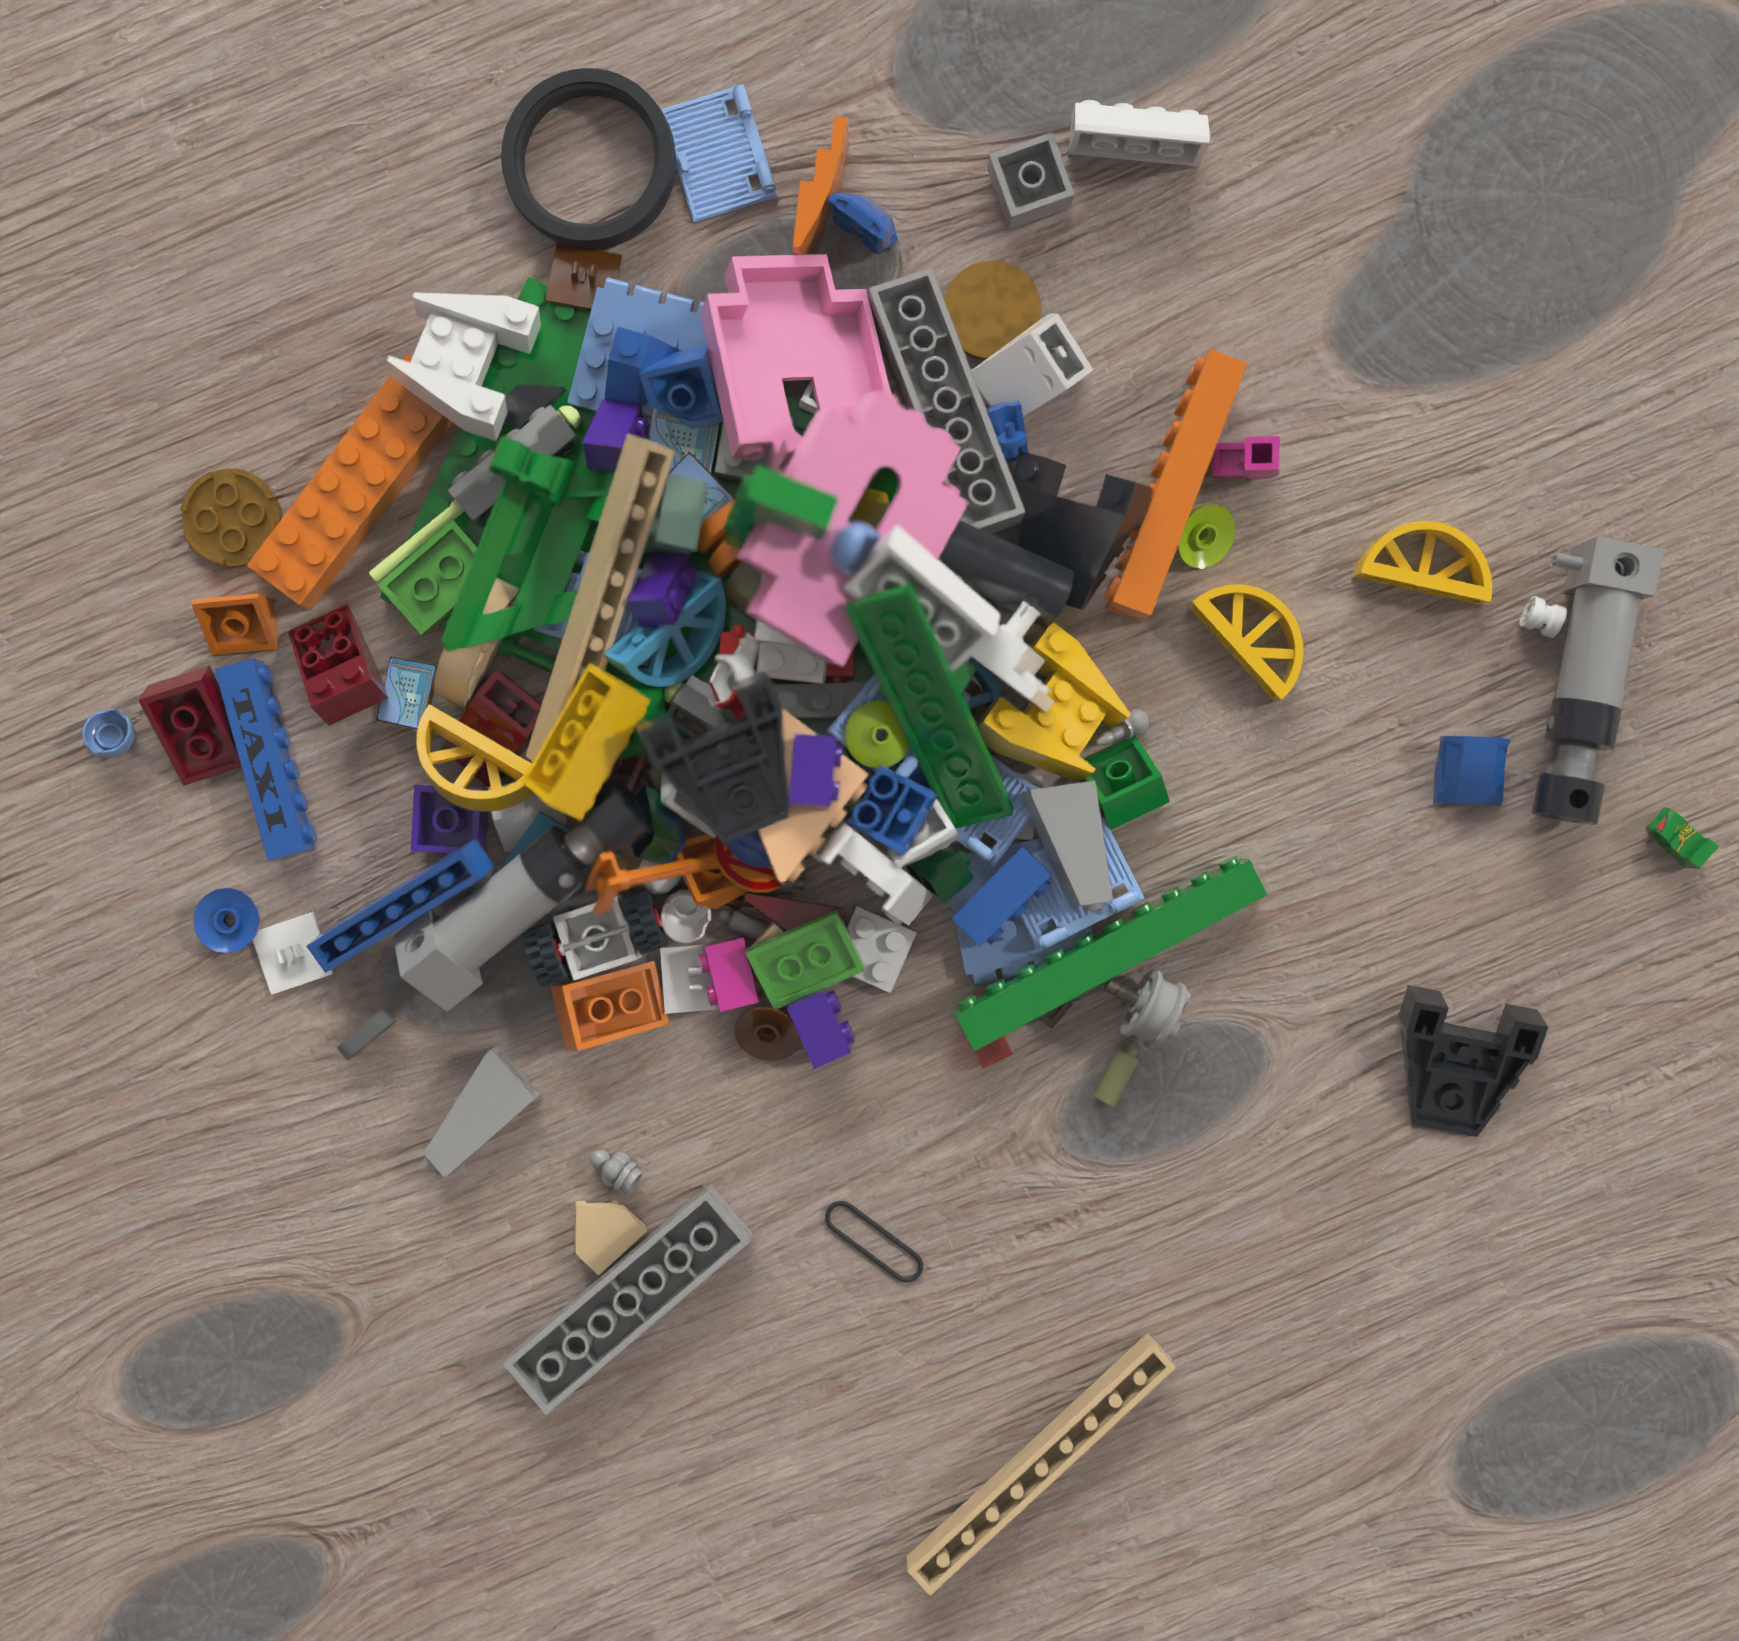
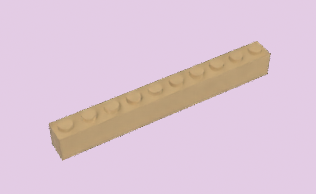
M627 434L526 753V757L532 762L588 664L591 663L605 671L607 659L603 654L613 646L626 600L629 596L675 451L663 445Z
M1148 1333L1142 1337L907 1555V1572L931 1596L1176 1369L1170 1356Z

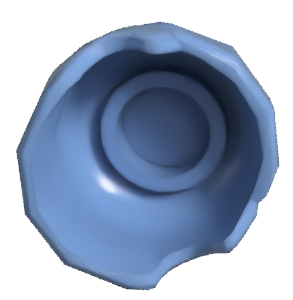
M854 522L842 527L834 536L830 547L831 563L842 573L852 575L871 553L880 540L881 535L868 524L862 522Z
M117 709L98 711L89 717L82 729L83 742L89 751L99 757H120L132 747L135 741V728L130 718Z

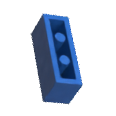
M1022 846L953 915L952 919L979 946L985 941L991 945L1004 932L1000 926L1009 917L1015 921L1028 908L1024 902L1032 894L1038 898L1051 885L1047 879L1052 873Z

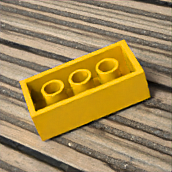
M589 663L522 782L549 806L582 820L586 811L592 807L595 795L602 783L610 776L612 766L618 755L626 748L629 736L637 722L644 717L650 700L623 680Z

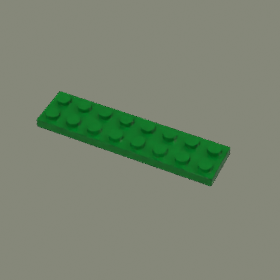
M905 584L847 601L844 609L932 791L938 795L937 800L954 828L1011 816L1014 806L912 584Z

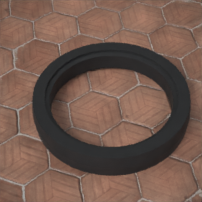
M581 68L564 71L545 79L533 87L518 103L509 118L503 135L501 162L509 194L522 216L539 232L556 242L590 249H603L627 242L639 235L655 221L671 195L676 175V150L669 123L657 103L643 88L618 73L596 68ZM582 96L607 97L630 107L648 126L653 138L655 151L651 179L638 201L621 215L604 222L592 224L569 222L545 210L534 199L525 174L526 148L537 124L557 105Z

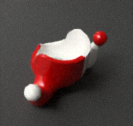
M736 625L732 628V636L740 641L739 647L733 655L715 656V661L719 663L709 682L718 701L715 702V706L730 709L735 715L736 720L744 717L745 713L733 684L756 675L754 665L760 647L759 642L748 634L742 625Z

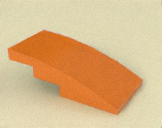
M834 116L831 150L817 148L814 181L800 180L793 239L794 255L811 254L831 214L828 200L833 193L839 190L849 144L847 117Z

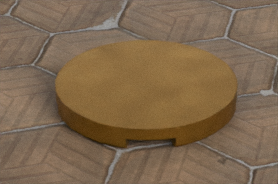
M988 260L968 266L952 280L944 297L964 353L982 361H985L1041 319V300L1035 284L1024 271L1003 261Z
M239 468L221 469L202 475L186 492L180 510L182 512L184 537L189 546L203 559L224 567L246 566L282 519L280 504L272 488L258 476Z

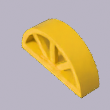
M1418 521L1404 524L1384 534L1374 541L1362 554L1353 574V578L1478 606L1491 602L1492 597L1490 568L1477 544L1457 528L1434 521ZM1406 535H1425L1417 572L1412 570L1393 539ZM1437 538L1453 547L1461 555V558L1435 575H1429ZM1383 547L1396 567L1374 562ZM1468 566L1473 584L1447 578Z
M1236 584L1209 590L1187 605L1274 702L1281 701L1290 692L1300 674L1304 652L1298 623L1284 603L1260 588ZM1232 597L1231 624L1210 602L1211 600ZM1248 599L1263 606L1270 614L1245 637H1242L1243 601ZM1276 621L1279 622L1285 634L1288 649L1250 646ZM1262 658L1288 660L1282 680Z
M430 704L428 705L418 726L417 751L429 781L439 794L457 806L483 812L513 807L534 794L522 782L531 766L530 762ZM435 733L458 746L431 753ZM474 756L454 784L444 779L433 767V764ZM486 762L492 790L474 791L465 789L483 763ZM499 771L517 781L502 788Z

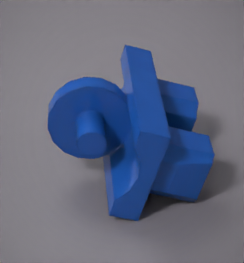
M1019 401L1005 402L987 408L989 419L1006 463L1017 461L1020 451L1029 453L1021 403Z

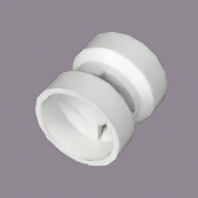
M1532 596L1522 612L1520 626L1529 630L1534 628L1540 629L1542 635L1554 638L1565 621L1567 609L1557 604L1549 606L1544 599Z

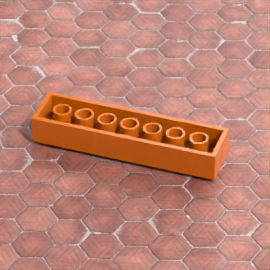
M1209 349L1204 358L1198 356L1195 365H1192L1185 383L1190 385V389H1185L1174 411V415L1179 416L1178 420L1174 419L1162 442V445L1167 447L1166 451L1162 450L1160 456L1157 457L1150 474L1155 480L1154 483L1150 482L1148 485L1153 490L1143 522L1137 531L1133 530L1128 537L1132 539L1130 545L1126 544L1115 565V568L1120 570L1118 577L1114 576L1112 581H1109L1103 599L1108 600L1106 610L1140 623L1151 616L1248 363Z
M407 353L402 360L411 363L413 357ZM390 375L247 566L298 605L312 610L453 422L396 382Z

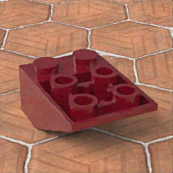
M348 604L288 631L310 707L328 726L388 699L381 674Z
M495 670L476 693L459 719V722L520 757L530 744L542 703L505 673ZM446 740L441 749L446 750L458 746ZM474 756L456 759L455 761L466 768ZM484 762L474 776L487 787H491L487 764ZM499 771L501 780L505 776V774Z

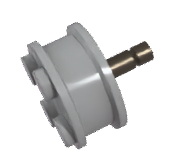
M1156 969L1149 971L1141 979L1134 991L1119 985V983L1112 979H1109L1104 986V991L1115 995V997L1127 1003L1120 1021V1033L1126 1037L1132 1034L1144 1040V1046L1150 1050L1156 1049L1166 1038L1172 1039L1176 1035L1180 1027L1178 1018L1191 997V993L1187 991L1186 985L1180 982L1172 984L1162 979V973Z

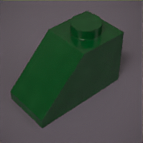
M947 846L930 856L905 865L909 873L944 904L974 879L973 874L968 868L971 861L959 848L954 851L951 847Z

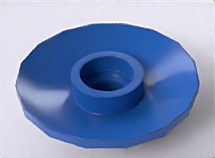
M233 888L215 889L205 895L196 906L193 918L195 933L201 943L212 951L224 954L238 952L250 945L256 937L260 925L259 911L252 898L243 891ZM229 914L235 917L236 921L233 926L227 924L226 918Z

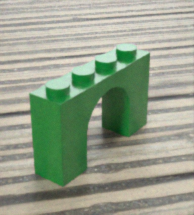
M757 465L753 476L745 475L723 528L729 531L725 543L742 549L756 522L778 524L821 541L829 528L839 497Z

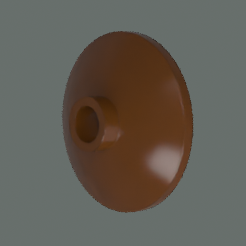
M769 1007L749 1009L740 1015L735 1025V1037L738 1044L748 1054L766 1061L783 1060L791 1056L798 1048L800 1036L792 1019L777 1009Z

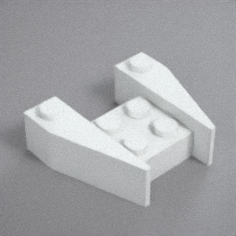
M414 293L413 301L418 317L427 319V323L411 363L388 356L387 362L392 379L464 431L497 441L507 415L506 398L504 394L481 386L498 344L527 354L531 353L541 327L539 307L508 296Z
M841 821L836 828L829 825L822 834L827 840L817 853L812 855L820 863L825 861L830 864L839 854L843 857L840 864L854 875L860 871L867 876L869 880L866 885L882 897L885 893H888L889 896L883 903V909L886 910L884 914L897 925L904 922L909 926L934 895L900 867L898 868L892 860L849 827L844 821Z

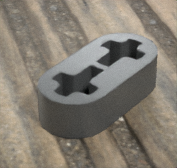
M385 1008L345 1039L337 1049L348 1061L389 1029L396 1020Z

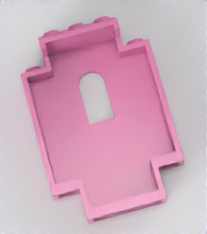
M827 254L732 257L724 274L728 293L707 294L700 310L732 459L744 458L746 461H755L764 457L768 469L780 474L784 473L803 437L792 426L782 381L811 380L818 410L835 407L844 411L845 407L859 405L865 393L880 390L891 393L867 290H835ZM877 469L872 474L865 489L870 485L875 476L878 474Z
M885 390L865 393L859 405L845 407L844 411L835 407L818 410L783 473L785 476L839 497L831 523L823 539L819 541L778 524L756 522L737 557L766 575L746 613L829 664L844 666L858 640L855 629L844 609L847 601L856 598L844 589L846 582L852 575L842 573L831 563L830 547L836 533L842 527L851 524L847 520L874 471L886 466L894 470L899 479L898 492L877 529V532L881 535L880 540L893 527L898 525L938 560L968 504L966 500L958 496L960 491L956 487L943 482L961 447L952 442L953 437L940 428L933 429L924 423L926 418L922 414L912 409L906 410L898 405V398Z

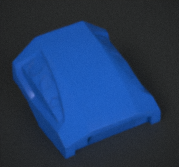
M835 192L829 198V211L834 214L832 219L836 225L851 235L856 230L860 232L859 240L872 252L880 254L885 248L891 249L898 240L892 216L865 196Z
M1441 736L1435 767L1433 803L1501 806L1504 795L1505 762L1510 739Z
M879 765L876 770L878 773H875L871 779L870 787H867L868 791L864 798L859 801L851 815L853 819L849 818L846 824L904 855L923 825L938 795L912 780Z

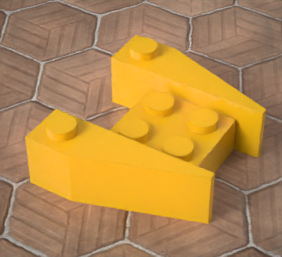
M1053 622L1049 627L1043 628L1037 633L1029 645L1033 651L1045 660L1038 671L1046 677L1043 684L1050 689L1046 695L1055 701L1046 712L1031 701L1022 713L1003 697H1000L986 708L976 725L985 745L996 753L1078 782L1095 770L1093 766L1079 755L1101 721L1113 728L1129 718L1131 713L1081 644Z

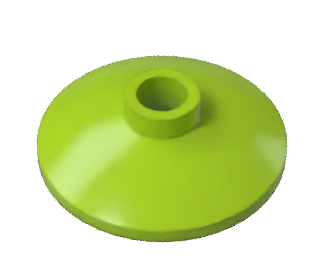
M1205 504L1194 509L1189 515L1177 546L1180 558L1194 568H1207L1221 561L1229 552L1235 538L1236 527L1232 514L1226 508L1217 504Z
M876 700L864 703L855 709L846 723V746L850 754L865 766L871 768H878L879 765L885 768L892 766L905 756L910 747V743L890 702ZM880 728L886 731V738L883 741H878L875 737L876 731Z

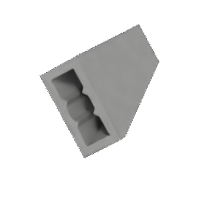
M1095 781L1023 791L1024 803L1070 905L1082 906L1083 911L1103 909L1102 902L1113 901Z
M498 1046L485 1054L423 1152L427 1157L426 1163L428 1167L437 1175L441 1174L446 1178L540 1096V1093Z

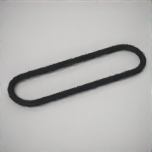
M837 1201L828 1207L825 1213L827 1226L896 1279L902 1282H912L921 1275L923 1271L921 1257L855 1206L846 1201ZM837 1206H845L915 1257L918 1262L916 1274L911 1277H903L837 1229L831 1223V1211Z

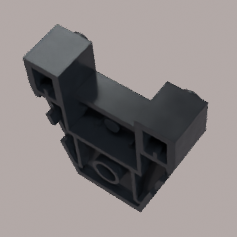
M1020 451L1012 477L1025 510L1021 523L1016 525L1018 545L1073 570V584L1065 605L1084 610L1107 576L1105 572L1114 558H1119L1125 549L1123 545L1132 531H1137L1143 522L1153 488L1135 481L1106 474L1097 505L1093 507L1057 496L1066 469L1065 464Z
M765 671L733 684L745 713L744 717L689 740L681 742L669 711L636 724L652 764L666 777L676 791L683 796L724 844L789 818L784 757L785 743L783 740L782 723L783 710L771 679Z
M1408 985L1399 1012L1411 1123L1416 1126L1477 1137L1500 1108V1101L1510 1088L1514 1089L1519 1083L1518 1077L1528 1064L1532 1065L1538 1058L1548 1026L1537 1009L1506 1003L1496 1033L1444 1023L1449 1007L1441 991Z

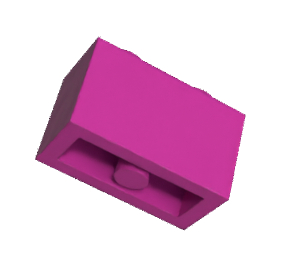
M736 937L703 945V953L698 954L702 973H708L711 986H706V992L710 1006L716 1005V1009L722 1012L758 1003L750 962L745 954L746 945L744 937Z

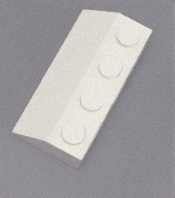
M1085 100L1081 103H1075L1073 109L1068 154L1198 167L1210 142L1208 116L1199 115L1194 110H1182L1176 113L1166 112V109L1162 107L1135 109L1132 105L1125 103L1104 106L1094 100Z
M898 525L893 527L876 544L868 557L844 586V589L857 599L911 583L952 672L994 636L1000 614Z

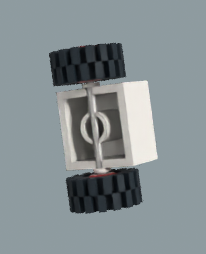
M649 889L626 897H622V895L616 896L608 913L595 915L593 908L596 903L554 916L553 919L557 930L551 922H547L524 931L523 942L526 947L525 952L529 957L528 962L532 966V972L536 976L538 984L540 983L541 987H545L568 979L569 968L573 980H577L641 958L642 954L666 947L667 938L662 928L661 916Z

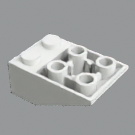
M1058 313L1044 316L972 369L971 372L978 390L990 408L1000 403L1019 401L1024 417L1069 389L1094 369Z

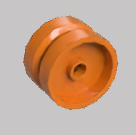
M734 500L711 515L700 525L697 549L701 554L712 553L708 564L719 578L733 573L741 562L737 557L742 549L725 543L729 531L723 529Z

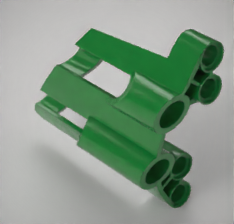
M504 436L500 437L488 470L504 479L443 634L441 642L447 652L493 641L540 626L569 620L578 590L564 592L582 543L588 535L598 528L615 472L587 469V466L580 465L575 461L533 451L519 441ZM511 554L527 556L530 562L513 606L482 614L504 557Z

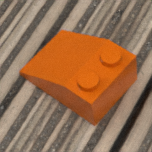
M655 961L596 973L577 980L572 979L550 986L565 1050L581 1051L669 1025L668 1016L664 1011V999Z

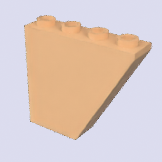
M782 708L785 773L789 801L795 733L817 734ZM843 754L841 767H834L833 781H840L838 802L831 801L830 810L788 807L789 818L758 830L777 881L782 885L787 879L791 882L796 880L806 867L800 862L808 852L812 855L817 853L827 840L822 836L829 825L836 828L847 814L843 809L850 798L856 802L868 787L864 783L868 774Z

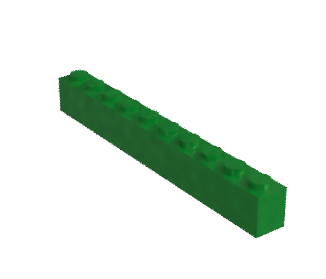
M1237 856L1228 858L1219 864L1221 869L1211 874L1206 871L1190 879L1191 885L1181 890L1179 887H1175L1164 892L1161 895L1162 900L1153 905L1147 902L1132 910L1134 915L1122 921L1121 918H1116L1103 925L1104 931L1093 936L1092 933L1083 935L1074 941V947L1065 952L1062 948L1055 950L1045 956L1046 962L1036 967L1030 964L1019 969L1015 973L1016 978L1006 983L1004 980H999L986 988V994L978 998L972 995L957 1003L958 1008L952 1011L969 1046L973 1051L984 1047L1267 896L1251 861L1244 858L1238 859Z

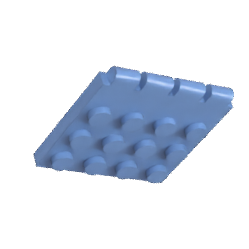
M607 277L604 288L597 287L567 403L573 407L597 412L602 399L605 397L608 359L618 326L650 335L680 350L707 345L700 315L704 302L700 301L697 313L692 312L694 307L693 299L668 293L665 304H661L662 291L636 285L633 296L629 295L630 283ZM648 403L641 408L643 418H646L648 426H651L654 408L649 406Z
M1041 838L1011 844L995 867H992L974 853L966 854L971 861L968 868L973 874L974 879L949 899L952 914L954 915L1022 846L1031 854L1044 849ZM1019 916L1015 921L1009 917L1000 926L1004 932L991 945L985 941L979 946L954 921L965 975L972 974L975 986L997 982L995 969L1001 968L1003 980L1016 978L1015 973L1027 966V962L1033 961L1034 967L1046 962L1045 956L1061 948L1065 952L1075 946L1074 941L1092 933L1089 926L1048 948L1037 951L1021 917ZM1053 919L1038 926L1042 935L1057 928Z

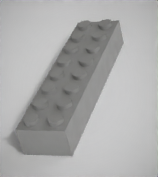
M932 267L869 288L868 299L874 324L907 410L912 409L922 414L926 418L924 423L933 429L940 428L953 437L952 442L961 447L943 481L956 487L960 491L958 496L968 502L959 520L990 534L1020 524L1025 515L1024 507Z
M710 1183L511 1352L503 1363L504 1367L542 1412L547 1415L750 1243L753 1233Z

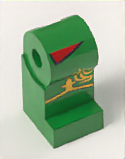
M1666 807L1646 826V831L1684 868L1699 869L1719 847L1710 838H1705L1697 832L1682 816Z

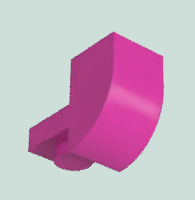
M1245 437V443H1217L1213 453V479L1247 478V480H1261L1278 476L1280 467V437Z

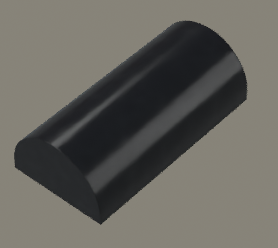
M961 520L957 522L938 558L939 562L988 604L1014 615L1022 601L1026 602L1040 613V616L1035 619L1033 624L1043 628L1049 627L1057 619L1068 599L1073 584V570Z

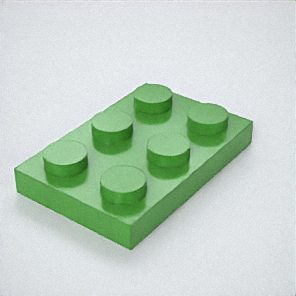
M452 519L382 580L378 586L420 635L425 636L452 613L478 547L456 521Z
M837 909L751 946L745 952L773 1009L781 1008L865 971V965Z

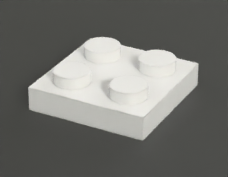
M857 906L847 930L865 965V971L853 977L891 993L917 932L902 925H897L893 921Z

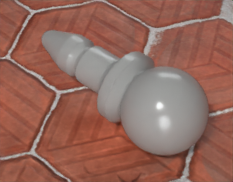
M1138 709L1129 711L1131 713L1129 718L1103 732L1095 741V744L1097 746L1109 745L1122 737L1129 740L1133 735L1137 736L1145 733L1149 727L1147 714Z

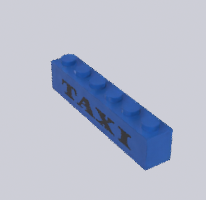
M249 659L215 669L267 860H282L316 850L314 842L317 841V834L312 823H308L305 812L308 810V802L305 794L298 787L296 779L299 778V769L296 762L290 758L288 747L291 746V741L287 730L281 726L279 716L282 715V709L276 696L273 697L270 686L273 683V676L269 666L265 665L264 661Z

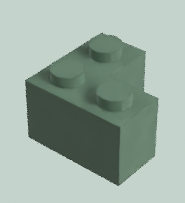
M671 474L667 475L643 552L656 555L685 553L687 556L696 551L707 488L706 482Z

